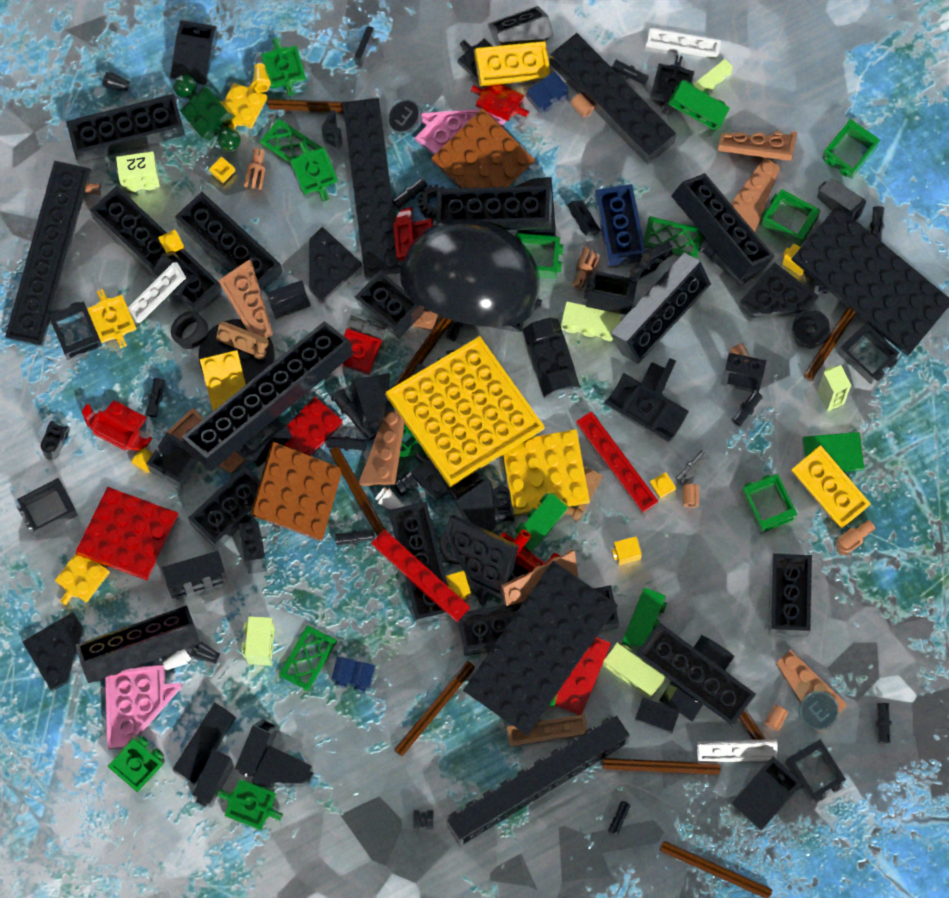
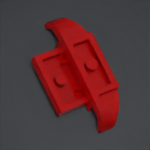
M413 207L402 209L398 213L395 223H393L396 258L398 261L404 260L410 245L422 232L434 226L432 219L415 222L412 216Z
M115 400L110 403L104 412L99 411L98 414L91 409L89 404H86L82 409L83 418L87 426L93 431V434L124 451L127 449L142 450L153 439L152 437L143 438L139 436V429L146 422V416Z

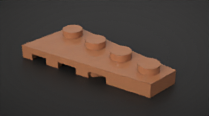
M767 158L762 160L731 202V205L754 232H756L780 170V166Z
M248 260L218 281L246 329L267 339L273 335L252 261Z
M573 549L567 551L561 557L550 560L579 578L575 551ZM551 562L538 566L532 572L526 575L523 574L501 585L504 604L509 606L524 602Z

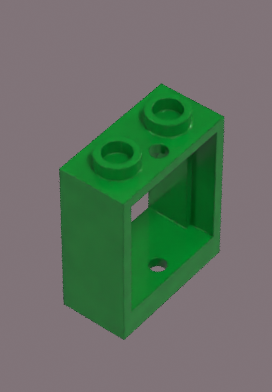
M850 119L824 150L822 159H824L827 165L837 168L843 176L853 179L878 148L880 139ZM847 134L868 148L854 167H851L833 154V151Z
M781 189L779 194L775 193L772 197L770 208H766L762 213V226L801 247L819 218L821 210ZM781 202L808 216L798 234L771 220Z
M515 233V237L523 244L555 246L553 267H537L541 278L557 279V272L561 273L562 261H558L559 255H563V244H560V237Z
M768 474L762 477L761 481L756 483L751 481L744 485L741 494L760 534L796 520L798 514L778 474ZM774 485L786 511L762 521L750 495Z

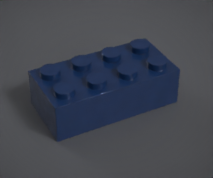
M629 184L595 190V203L608 267L640 262L642 259L640 256L646 250L633 185Z

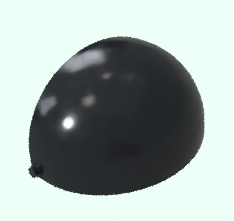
M456 219L436 224L426 229L412 242L404 260L399 261L397 268L401 270L400 282L404 291L422 307L453 321L483 327H505L522 323L531 317L537 306L541 307L542 300L538 297L540 275L532 254L510 232L488 222Z

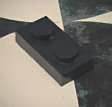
M583 200L571 201L567 205L571 215L575 218L581 232L585 236L597 235L601 231Z

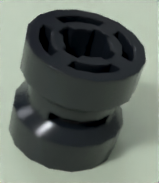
M410 471L404 473L402 479L396 478L394 484L401 497L407 495L408 490H415L419 487Z
M414 809L413 830H419L420 828L433 830L434 810L421 811L420 809Z

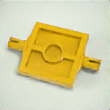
M253 80L249 87L236 83L232 85L224 102L236 117L230 121L227 128L235 129L236 126H245L252 129L268 98L267 95L255 90Z
M100 289L102 296L99 290L96 292L100 302L87 308L101 344L116 339L119 348H123L122 343L126 347L127 344L123 336L137 329L123 295L107 298L104 289Z
M75 553L55 579V582L66 591L59 601L66 606L73 596L87 603L109 575V570L100 563Z

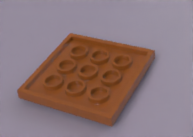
M483 108L430 159L459 188L509 187L535 161Z
M271 443L250 515L312 539L322 541L342 474L340 468L278 443Z

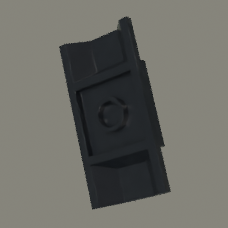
M546 318L531 322L524 327L522 331L543 398H548L555 392L566 389H580L575 367L559 319Z
M623 373L614 391L605 400L604 405L620 413L622 417L649 433L655 434L667 442L673 440L684 423L689 410L663 395L658 397L640 389L641 382Z
M703 635L700 636L694 645L695 649L725 671L735 657L727 649ZM672 681L659 699L663 704L679 710L680 714L693 722L703 706L702 703Z

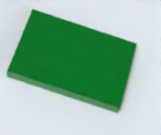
M860 432L802 437L804 459L821 445L843 472L864 470Z

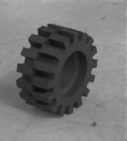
M435 184V187L429 185V189L425 187L423 192L420 193L418 200L421 214H424L426 219L427 217L432 220L436 218V221L437 208L430 207L428 201L432 197H437V189H444L442 185L439 188L438 184Z

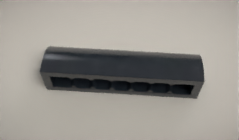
M214 702L173 767L174 774L195 785L205 768L212 750H217L236 717Z

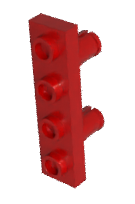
M522 529L515 539L504 531L500 535V537L519 545L515 563L521 565L529 573L534 568L543 566L556 557H561L559 554L553 553L545 563L526 549L524 545L531 537L527 530Z

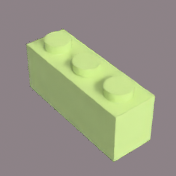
M566 302L561 329L568 333L578 332L583 333L587 337L598 336L606 341H612L614 338L611 335V331L621 322L622 314Z
M841 365L838 367L831 366L825 370L817 391L827 411L845 404L851 388V383Z
M617 643L605 658L603 666L651 700L664 683L665 677L655 668L650 667L639 656L637 657L632 654V650L628 646Z

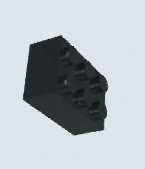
M381 270L355 296L358 305L398 339L424 313L422 306L415 302L404 289Z
M219 550L162 567L172 599H183L187 597V594H200L205 592L207 588H220L225 585L224 583H228Z

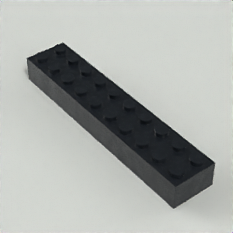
M327 322L321 323L182 436L186 451L207 469L213 471L353 355L350 340Z
M616 715L613 718L611 716L601 721L602 725L597 728L593 726L584 732L585 735L581 738L574 737L568 741V745L563 749L561 747L556 748L551 752L550 757L538 759L534 762L535 766L532 768L520 770L514 779L508 778L500 783L501 787L496 790L492 788L486 791L480 800L474 799L465 805L467 808L462 811L455 810L449 814L447 827L459 847L627 745L630 734L619 717Z

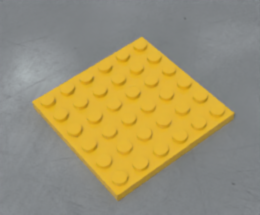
M480 336L385 393L449 487L545 428Z

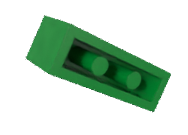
M683 80L676 86L668 102V105L713 131L721 127L730 109L723 101L714 99L706 91H700L692 83Z
M553 491L550 494L546 492L539 500L542 504L537 509L533 508L528 513V521L525 524L521 522L515 529L517 534L514 538L517 537L522 529L527 530L531 534V537L524 545L531 552L536 549L570 508V505Z
M645 587L643 588L622 644L639 651L660 622L658 616L660 613H664L667 602H664L666 595Z

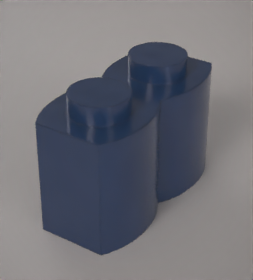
M553 72L527 90L526 98L538 113L547 112L553 107V103L561 102L567 98L569 88L559 75Z
M337 657L331 680L335 683L336 687L346 688V686L354 687L355 691L365 693V690H371L376 667L369 663Z

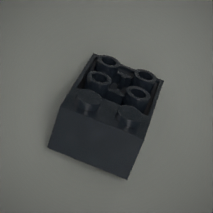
M180 20L170 79H176L180 75H190L195 79L196 83L206 85L218 39L216 26Z
M773 756L731 804L762 831L797 793L803 783Z

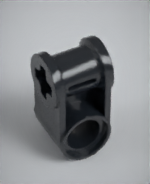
M50 421L40 445L45 458L53 460L59 456L69 436V426L63 427L55 424V421ZM49 446L55 447L52 451L46 450Z
M503 485L497 486L493 491L496 524L503 521L515 522L510 490ZM502 492L505 493L507 497L503 500H500L496 497V495Z

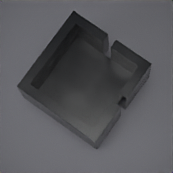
M167 432L158 445L159 451H154L147 462V467L150 472L162 479L166 477L168 482L182 489L199 461L186 451L182 440Z

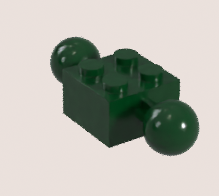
M180 75L177 77L173 84L174 92L179 97L190 100L179 110L202 138L208 141L218 134L217 142L222 150L228 152L236 150L241 143L240 134L233 128L225 127L236 115L214 89L204 86L197 93V83L190 75Z

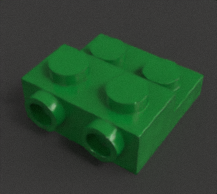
M135 734L122 747V750L107 767L138 792L164 765L165 759L161 750L158 748L153 750L148 745L149 741L143 735L138 737Z

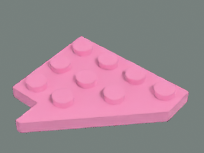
M481 109L419 113L418 121L426 127L415 137V141L435 155ZM487 112L502 127L505 120Z
M163 665L130 668L117 675L105 677L107 748L109 750L120 749L135 734L139 737L182 688L181 683L165 684V667Z

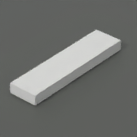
M649 28L646 47L718 59L721 40L655 28Z
M172 263L128 307L136 323H141L186 279L178 263Z
M777 739L697 741L698 762L769 761L773 756L777 759Z

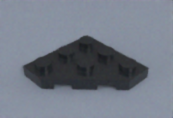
M321 227L309 239V291L323 303L362 266V262L326 229Z
M774 262L739 302V306L752 316L800 313L805 310L808 311L819 296Z
M74 612L22 641L51 692L65 685L70 680L71 670L77 655L76 645L79 644L84 631Z

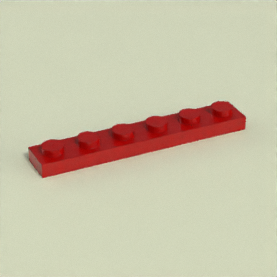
M591 411L577 420L576 425L641 513L643 514L657 505L659 502L593 412Z
M385 529L371 542V545L454 621L458 622L470 609L466 602Z

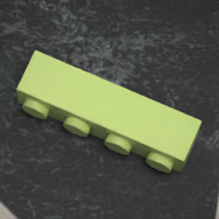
M724 59L693 84L694 87L700 91L707 92L712 90L717 83L723 81L724 77H728L732 73L733 66Z

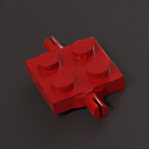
M473 85L470 92L480 96L476 102V107L483 108L485 111L508 122L516 114L527 118L530 111L520 107L525 95L504 85H488L484 89Z

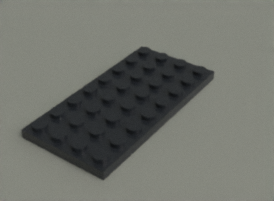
M838 205L791 259L907 357L949 307V297Z
M552 561L463 691L529 736L618 605Z

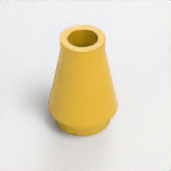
M259 63L254 66L253 87L257 92H265L269 90L271 82L265 65Z

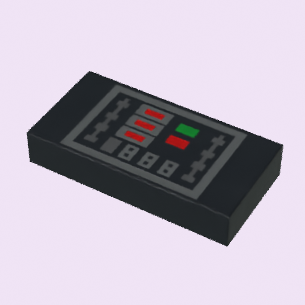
M368 26L355 53L354 58L357 66L362 67L374 39L373 27Z

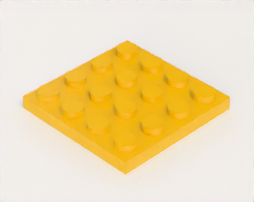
M577 429L531 437L503 454L514 517L526 515L533 508L537 509L542 504L539 500L546 492L550 494L553 491L570 506L590 503Z

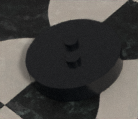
M241 319L224 321L247 330ZM219 324L208 331L205 340L199 347L198 358L202 374L203 370L200 359L237 350L245 384H248L275 362V351L270 337L267 338L268 346L265 348V358L257 359L253 354L216 340Z

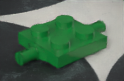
M274 38L272 42L275 49L261 54L271 82L270 89L286 87L287 95L291 96L292 93L293 96L295 94L293 84L306 81L297 45L282 47L280 38H276V40Z
M306 140L298 143L302 154L289 162L303 196L312 192H319L322 202L329 200L325 189L337 183L338 179L325 147L309 151Z
M239 779L232 793L222 789L219 790L220 793H218L217 797L228 800V807L224 815L228 819L262 832L264 824L269 817L279 821L283 817V813L273 810V803L277 796L275 792Z

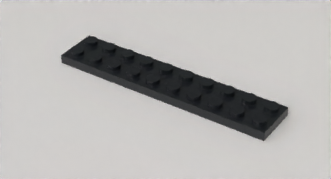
M379 98L343 102L364 276H375L380 270L384 274L400 273V268H397L399 261L396 258L393 227L395 216Z
M54 160L5 335L6 339L43 347L50 322L49 315L53 312L89 181L90 168Z

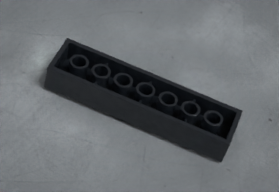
M575 33L550 54L549 65L578 94L581 93L595 107L596 113L647 165L675 143L676 132L578 33Z
M116 186L90 209L92 219L157 279L158 277L153 273V270L161 256L166 254L158 237L167 234V232L124 191ZM183 248L174 253L190 266L199 277L197 281L187 284L181 295L178 296L173 291L171 294L189 311L199 314L222 292L220 283Z
M611 585L594 588L615 603ZM524 602L509 606L499 605L467 611L458 621L464 656L490 652ZM617 610L614 611L601 631L618 628Z

